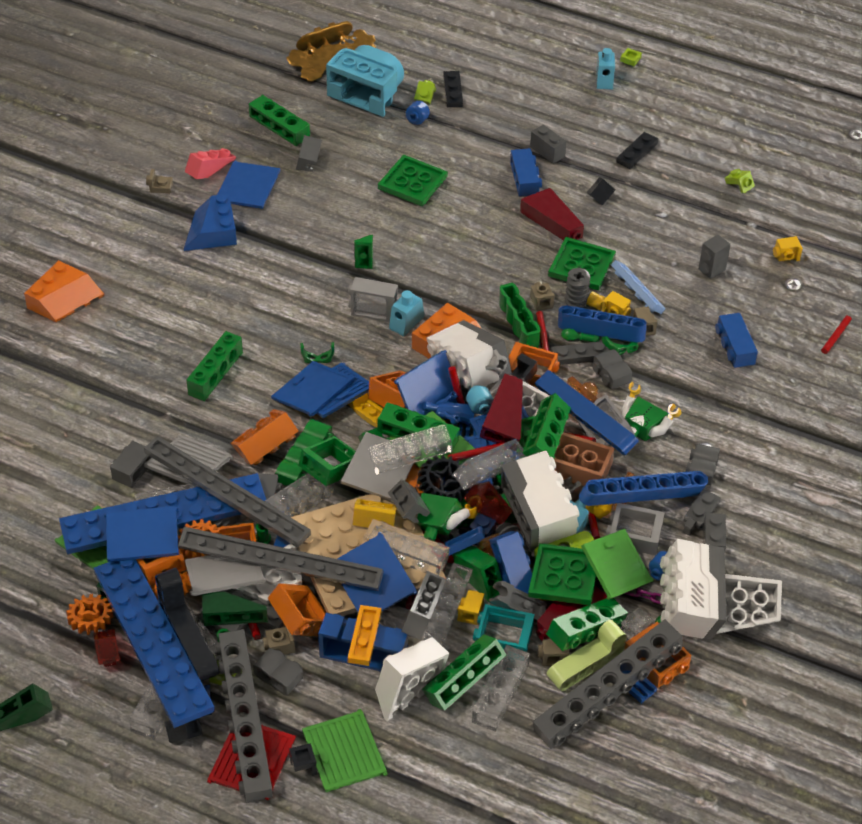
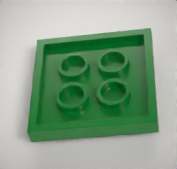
M403 154L378 183V189L423 207L448 177V171Z
M565 237L548 271V276L567 282L570 270L582 268L590 274L589 288L599 291L615 258L616 251Z
M539 543L528 597L591 605L597 576L583 549Z

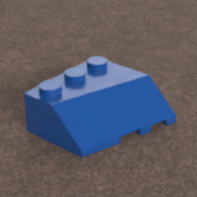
M229 194L211 196L195 211L184 251L237 245Z

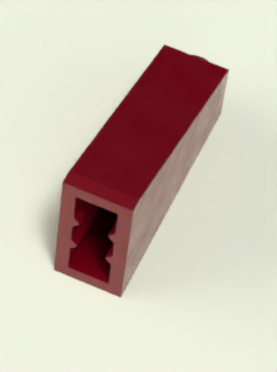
M551 188L521 199L520 212L564 241L565 237L575 240L583 238L584 224Z
M504 374L482 426L481 438L494 443L504 442L506 447L517 450L521 438L522 379Z
M596 584L591 604L607 598V595ZM554 601L537 620L536 634L541 641L550 639L546 633L553 619L588 605Z

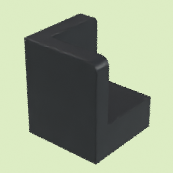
M599 177L587 191V194L601 205H604L616 189Z
M521 353L517 358V367L511 375L529 383L537 372V361Z
M199 718L176 728H173L170 720L164 722L170 743L203 735Z
M311 743L289 748L290 763L295 772L310 768L312 776L317 775L316 759Z

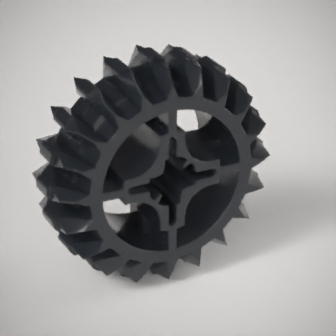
M443 454L440 459L435 455L433 459L429 458L426 460V463L421 465L417 474V484H419V491H424L423 493L456 498L461 502L462 499L466 498L467 492L470 490L471 478L468 477L469 471L464 470L465 464L459 465V459L453 461L452 456L446 459Z

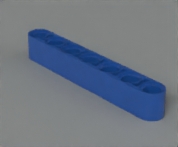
M547 370L534 383L540 391L548 395L556 393L571 407L569 414L625 456L639 442L629 430L550 370Z
M701 471L589 480L579 493V500L584 505L594 506L698 496L708 484V477Z

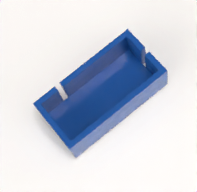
M326 613L318 633L320 658L380 672L383 667V661L387 656L394 655L404 648H408V635L401 632L402 629L390 628L379 624L369 666L348 663V654L357 619L348 618V620H345L339 614Z

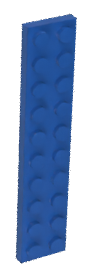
M258 473L230 479V481L267 503ZM194 487L59 518L68 555L107 546L106 517H104L106 512L176 506L178 507L177 529L186 527L185 524L193 525V520L199 523L203 519L206 523L209 520L215 521L241 515L242 513L204 489Z
M136 559L112 561L94 567V573L173 728L215 712V707Z

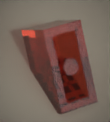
M489 481L473 485L464 497L471 508L477 507V514L480 513L492 518L500 525L506 521L513 511Z
M115 629L93 633L98 664H103L104 667L116 665V662L120 661Z

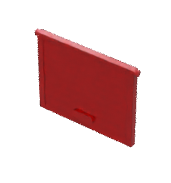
M261 725L273 790L289 755V748H292L296 736ZM244 732L241 734V736L248 737L251 735V733ZM229 733L208 777L207 783L211 784L213 782L239 791L238 782L242 781V776L236 773L235 761H238L239 758L238 753L233 754L232 741L235 740V734ZM248 752L244 756L253 757L255 754ZM250 773L248 775V777L250 778H256L258 776L257 773Z

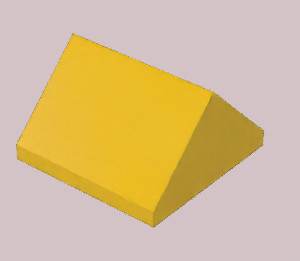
M357 499L354 505L353 525L393 532L397 508L395 504Z

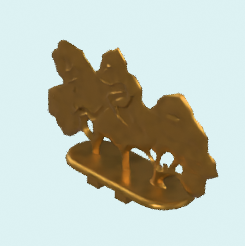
M344 21L337 24L332 22L328 24V27L322 29L317 27L314 28L313 32L303 35L297 41V49H292L286 59L290 65L303 68L301 70L302 78L314 81L322 77L326 70V64L341 49L355 50L361 45H369L376 48L374 45L376 39L374 35H368L362 29H357L353 32L352 36H348L353 29L351 22ZM345 38L353 40L354 43H348ZM340 40V42H339L338 44H335V45L329 44V43H332V42H335V41Z

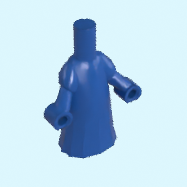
M451 391L445 399L437 401L436 404L424 402L423 404L424 410L434 411L440 418L449 419L453 425H457L459 422L470 425L469 419L474 418V413L468 404L450 402L454 401L457 397L455 391Z

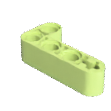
M613 620L606 621L600 627L597 639L552 665L547 671V676L560 691L570 688L601 669L622 653L625 648L627 635Z

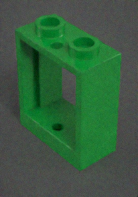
M333 436L302 449L298 466L323 485L328 486L342 480L356 451L336 436ZM332 456L341 463L332 466L324 458Z

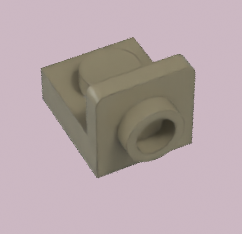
M151 169L150 175L146 177V185H149L150 193L170 194L173 177L156 176L155 169Z

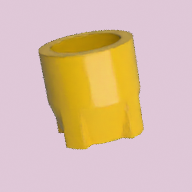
M592 291L586 304L601 310L602 302L606 297Z

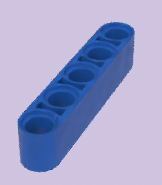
M561 306L558 310V327L561 329L570 328L580 333L583 332L602 337L607 336L608 338L636 343L645 341L647 322L644 319L573 306Z

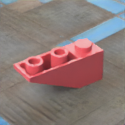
M224 148L221 150L190 153L185 172L195 179L209 178L234 161L236 156Z

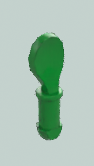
M570 328L564 329L561 332V336L569 341L576 339L587 342L600 341L597 335L584 334L583 332L578 334L574 329Z

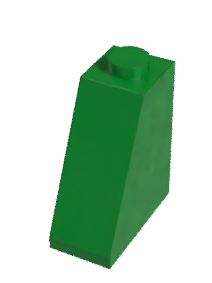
M472 545L452 554L456 570L478 592L484 593V598L488 602L490 598L500 595L493 588L496 582L502 581L496 558Z

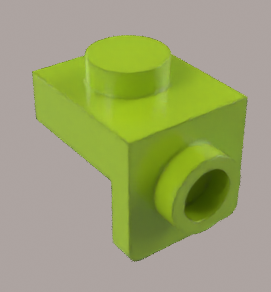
M429 80L419 81L414 100L431 104L433 93L436 92L435 84Z
M735 169L725 177L726 184H738L741 193H746L755 186L751 171Z

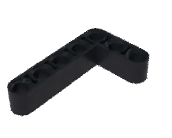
M177 568L155 575L159 604L201 682L219 675L220 671L217 662L185 604L183 583Z

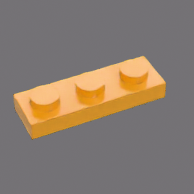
M360 605L349 649L348 663L369 666L381 617V608Z

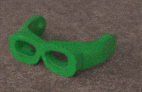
M607 336L602 337L603 344L610 350H616L619 355L624 354L626 351L628 353L635 352L639 347L636 342L622 345L613 343Z
M331 342V349L319 356L306 351L303 343H300L301 355L305 363H311L312 361L329 363L332 361L334 342Z

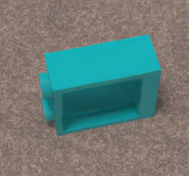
M485 604L484 611H480L477 624L480 625L479 629L475 628L473 641L478 640L483 634L485 635L488 621L522 628L519 644L498 640V642L507 654V657L525 660L534 626L535 614Z

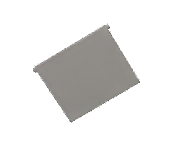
M366 432L341 480V484L379 496L393 503L388 492L401 479L406 481L420 449H414Z
M178 435L170 443L214 471H217L230 459L234 458L232 454L182 435ZM153 458L144 464L145 468L197 487L191 481Z
M213 555L185 559L192 588L191 595L193 596L265 583L267 581L259 565Z

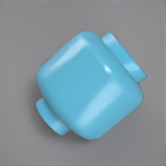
M480 385L472 387L466 396L467 403L475 414L488 413L494 400L489 389Z

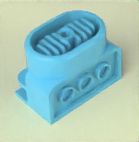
M361 45L355 50L341 49L326 64L327 96L384 117L385 106L388 107L392 104L397 86L404 79L403 66L394 55L369 45Z

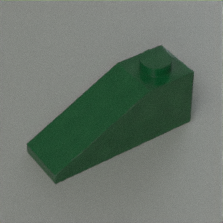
M224 591L202 594L204 626L268 622L267 606Z
M32 683L0 703V731L36 721L52 711L49 693Z

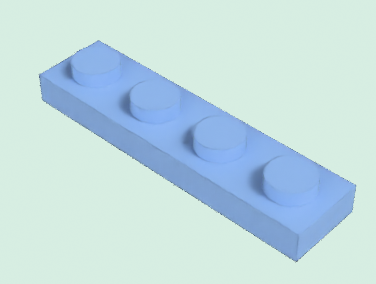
M615 260L611 265L616 270L614 273L626 281L624 284L636 292L635 296L646 303L645 307H649L650 312L653 313L655 311L662 314L666 308L625 264Z

